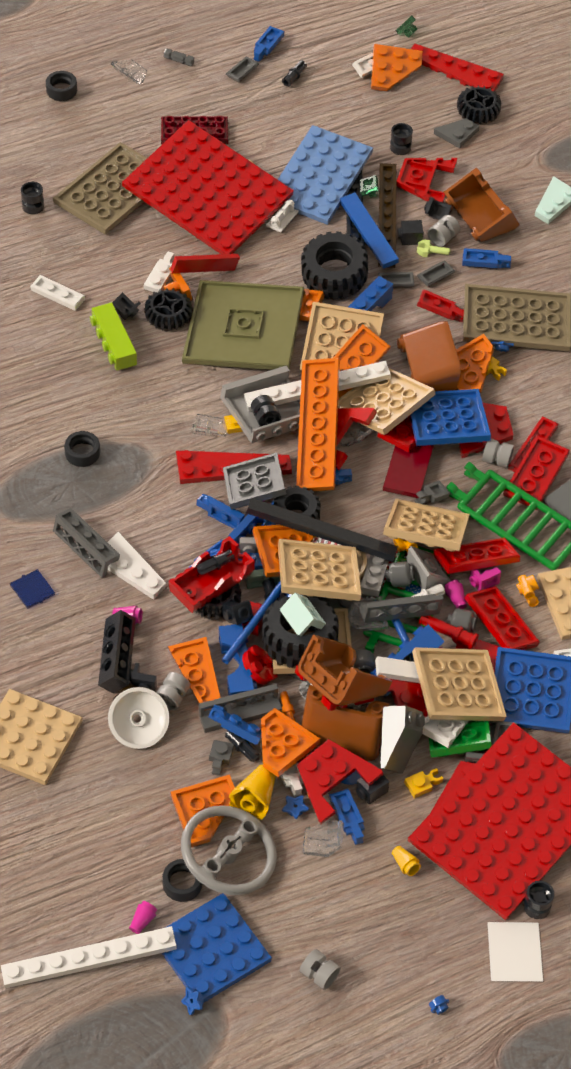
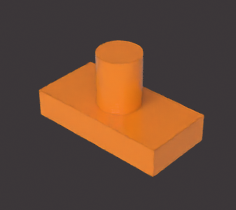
M170 270L174 282L163 286L164 290L166 288L168 290L174 288L176 292L181 290L182 294H186L187 298H190V301H192L190 288L180 273L172 274Z

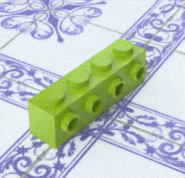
M112 302L93 307L90 322L92 326L96 327L98 339H102V347L105 352H108L110 364L114 365L116 371L137 365V353Z

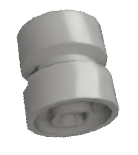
M445 215L429 228L428 237L433 244L442 247L460 232V225L454 217Z
M491 439V441L486 443L482 461L486 463H494L496 461L497 466L508 468L514 445L505 442L500 445L497 440Z
M170 672L156 693L165 701L168 710L173 711L179 707L183 697L190 689V682L183 675Z
M314 949L305 958L299 971L308 979L314 978V983L321 989L326 990L338 977L341 967L332 960L327 961L323 953L318 949Z

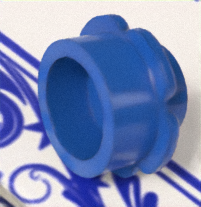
M444 995L433 999L429 1003L431 1012H436L438 1015L445 1012L449 1008L447 1005L450 1002L449 999L446 1000Z

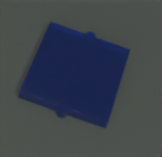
M38 569L27 575H22L21 578L10 583L11 588L27 609L38 603H43L44 600L55 595L54 590Z

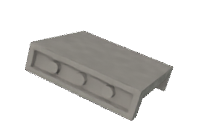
M287 366L222 385L220 398L238 422V425L251 444L299 429L300 400L276 405L281 415V420L260 427L253 412L248 411L244 399V393L291 383L288 379L290 370Z

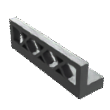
M69 508L56 515L53 532L101 578L105 577L108 566L118 561L120 554L73 509Z
M435 594L362 602L359 609L364 623L440 614L444 599L442 595Z
M277 684L199 703V719L204 733L223 728L220 723L208 717L212 709L204 711L205 709L213 708L214 705L224 707L227 713L236 714L245 722L261 719L274 708L282 712L278 699Z

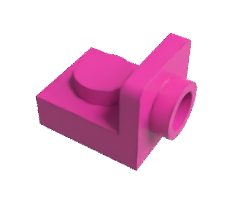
M497 567L486 570L482 574L477 569L471 570L469 581L478 591L500 584L501 571Z

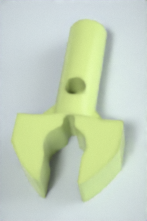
M425 239L418 242L417 253L422 257H428L430 253L449 255L450 248L432 246L430 240Z

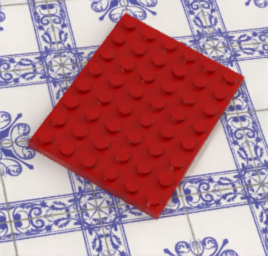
M190 120L183 124L122 181V187L220 254H233L293 195L294 191Z
M513 722L408 837V841L504 920H507L524 901L528 886L535 881H541L571 847V767Z

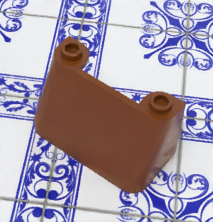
M477 167L444 191L447 197L445 199L446 203L453 206L473 231L471 235L476 241L480 240L483 242L515 230L520 226L513 212L501 201Z
M440 321L402 334L397 339V348L402 353L406 352L411 369L410 378L433 388L435 392L457 389L461 367L447 321Z
M314 634L298 665L299 673L332 703L340 706L383 696L387 693L393 682L387 676H376L354 668L353 665L357 658L356 651L350 645Z
M309 685L301 726L320 738V744L315 749L329 739L366 761L377 759L382 746L383 706H389V704L380 701L371 702L368 704L366 712L341 708L340 706H336L335 710L329 711L321 702L323 694L314 686Z

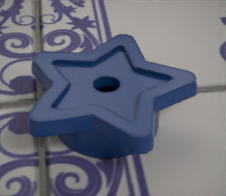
M504 341L491 342L495 347V351L508 352L509 346H514V343H506Z
M303 795L296 798L286 796L287 804L283 807L282 812H288L289 815L297 819L303 812L309 811V807L303 803Z
M188 986L186 987V996L181 1002L187 1006L189 1015H193L195 1010H202L204 1000L200 990L193 991Z

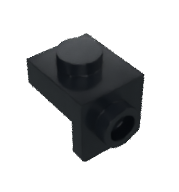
M431 197L426 202L424 210L428 217L440 220L445 215H451L453 206Z
M122 292L112 304L117 314L126 320L129 316L133 318L139 312L138 306L141 302L138 301L134 304Z
M248 600L241 603L231 601L223 603V616L228 623L239 625L250 621L254 617L251 603Z
M135 663L134 669L130 671L131 684L156 692L157 676L140 673V663Z

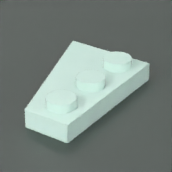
M553 176L535 211V216L547 224L552 222L571 205V187Z

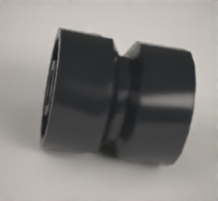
M397 123L392 127L390 150L394 154L406 155L411 151L413 129L410 125Z
M27 182L21 187L22 209L27 214H38L44 209L43 187L38 182Z
M260 395L252 401L251 410L260 427L281 420V415L272 397L269 395Z
M535 881L528 886L524 901V911L529 917L543 919L549 915L555 895L552 886L544 881Z

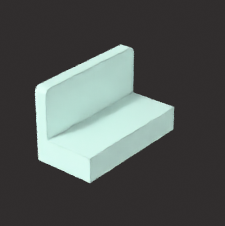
M294 593L280 608L281 613L299 636H302L310 626L322 629L326 624L308 598L298 593Z

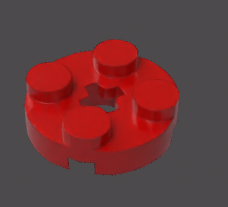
M253 645L244 652L242 656L243 665L246 670L250 669L252 672L251 677L257 683L266 685L278 677V674H273V659L264 649Z

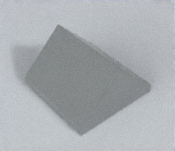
M412 546L408 549L407 562L410 566L413 565L415 579L422 589L426 590L438 584L445 586L451 581L433 553Z

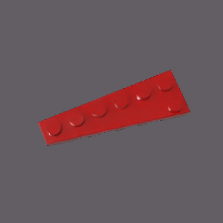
M415 43L411 48L422 51L423 66L437 73L443 72L447 78H455L464 86L469 85L476 88L479 85V87L483 88L485 86L486 89L491 88L492 91H496L503 80V73Z
M178 450L176 451L180 484L225 480L223 467L269 454ZM278 454L282 475L292 474L290 456Z

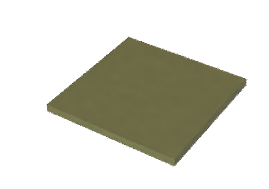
M200 280L183 351L182 364L270 370L287 366L290 370L305 292L304 287Z

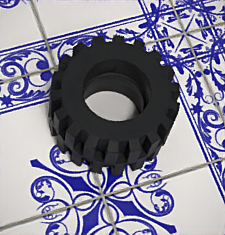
M287 487L286 495L275 497L273 505L290 511L301 510L303 513L299 514L320 520L321 503L319 497L314 495V491H308L306 487Z

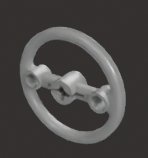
M232 806L205 808L189 820L182 833L181 852L187 868L199 882L216 892L228 895L248 894L261 888L273 874L277 861L274 840L268 829L259 819L242 809ZM215 816H229L241 820L242 824L236 834L224 837L216 851V855L213 858H208L202 866H199L191 850V837L197 825ZM255 834H258L265 845L267 853L266 866L261 875L251 882L237 885L216 880L215 878L224 864L233 863L240 853L242 845L245 842H249Z

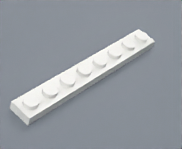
M386 361L339 371V391L391 379ZM301 380L244 393L248 411H252L251 403L260 395H269L272 397L275 405L300 400Z
M171 926L1 965L6 989L168 952L177 948Z

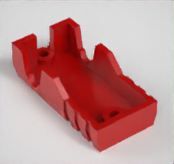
M230 536L222 541L217 555L230 549L233 552L230 556L234 554L235 561L221 566L219 570L215 569L205 575H201L197 571V565L211 559L209 552L206 551L196 559L192 567L187 568L183 573L169 580L170 591L191 613H194L198 608L203 607L206 602L209 603L214 597H218L241 582L254 571L255 560L247 552L240 554L239 545Z

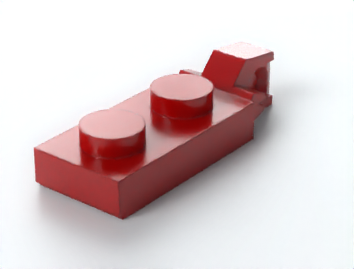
M425 289L422 291L416 306L447 319L463 322L464 310L455 305L456 302Z

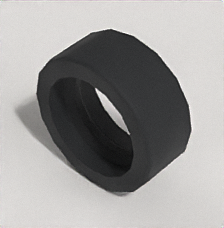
M55 71L46 78L47 95L56 101L72 99L77 93L76 77L68 71ZM58 83H66L70 85L65 89H58L53 87L55 84Z
M78 431L69 435L65 440V456L70 464L86 467L94 464L99 459L100 442L93 433ZM81 443L89 444L93 447V450L87 454H76L71 449Z
M177 859L170 862L164 869L162 874L163 890L172 900L179 902L190 901L201 892L203 884L195 878L194 885L188 889L181 890L173 887L170 884V878L173 874L180 871L191 873L184 860Z

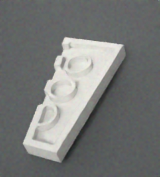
M119 532L108 541L120 554L119 560L110 564L108 570L154 600L166 588V582Z
M429 716L425 717L422 734L449 748L469 720H430Z

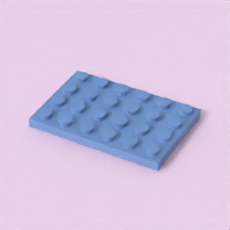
M312 125L278 178L280 182L294 190L293 195L288 201H294V209L299 211L298 214L328 225L341 204L340 198L347 195L373 153V147Z

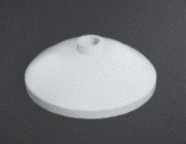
M143 687L130 688L120 693L113 700L108 712V724L111 733L121 744L135 749L147 748L156 744L166 733L169 725V711L165 701L156 692ZM135 715L140 716V722L134 721Z

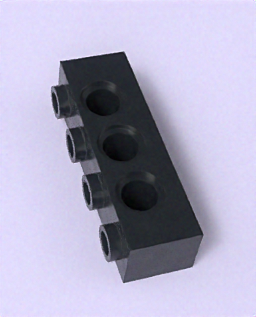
M122 610L105 619L98 686L113 694L128 686L130 681L136 618Z

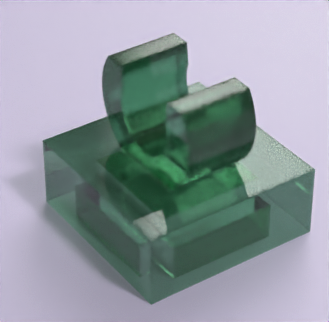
M411 15L395 31L398 35L404 32L406 37L409 38L417 31V27L412 24L416 19Z
M373 175L360 179V192L362 196L376 197V192L379 191L377 176Z

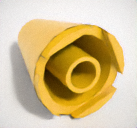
M263 764L259 765L231 791L229 795L231 800L229 802L230 806L242 809L257 819L262 820L269 810L276 775L265 769Z

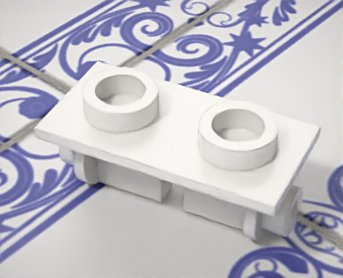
M287 200L266 226L281 233L299 212L294 209V201Z

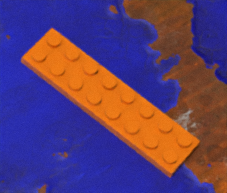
M339 358L302 360L296 486H300V488L306 487L308 491L335 490Z

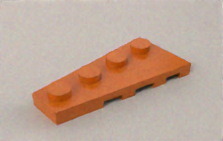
M207 637L168 646L181 673L190 682V689L198 703L221 698Z

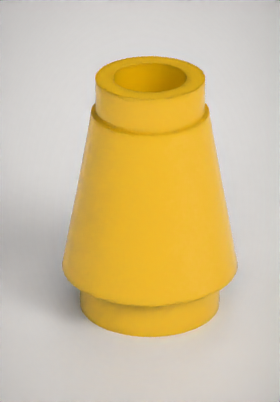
M397 846L393 849L392 855L403 874L413 876L420 870L421 864L418 858L402 846Z

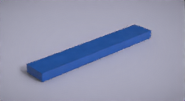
M352 193L340 198L341 205L382 268L384 269L399 263V258L357 194Z

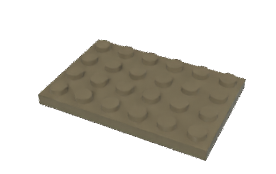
M120 142L54 196L53 203L106 235L144 202L122 187V181L147 158Z
M465 284L463 342H470L484 334L490 343L504 341L506 343H514L516 347L570 352L571 294Z

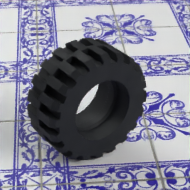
M336 231V233L326 232L325 235H317L316 239L313 238L309 241V245H305L301 254V270L304 284L307 285L309 290L323 291L324 298L329 299V297L333 298V300L339 297L344 299L349 297V294L354 295L357 293V289L360 290L364 286L368 278V253L365 250V246L356 237L352 238L348 233L342 234V232ZM330 260H341L349 264L348 267L339 271H329L321 267L323 263Z
M303 595L308 598L326 623L322 629L310 626L308 629L314 632L307 635L299 636L288 632V630L293 628L281 613L280 608L290 597H282L280 601H275L266 610L263 616V647L273 660L276 659L277 663L281 665L286 664L289 668L299 665L313 634L338 641V616L335 614V610L331 606L329 607L326 601H320L319 597Z

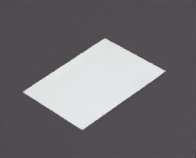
M487 922L491 981L543 982L539 923Z

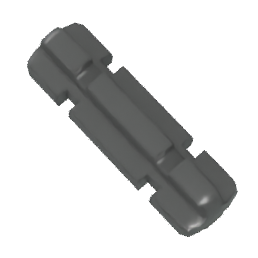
M168 48L163 53L164 58H172L171 60L182 64L185 63L188 66H192L194 63V57L190 55L187 57L184 53L172 52L173 50Z

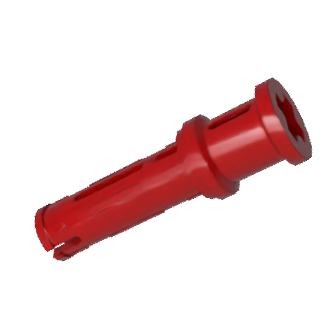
M430 615L421 616L419 624L424 626L429 624L435 631L452 638L454 643L459 642L467 646L468 649H473L477 643L479 634H472L464 630L462 626H452Z

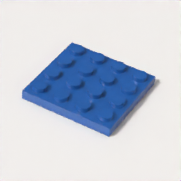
M479 389L436 391V395L410 415L416 446L491 441V433Z
M498 647L494 674L507 716L504 722H515L519 727L569 734L571 722V656Z
M223 893L168 925L167 927L172 926L177 949L161 953L185 987L189 986L193 991L200 990L204 1002L272 960L267 950Z

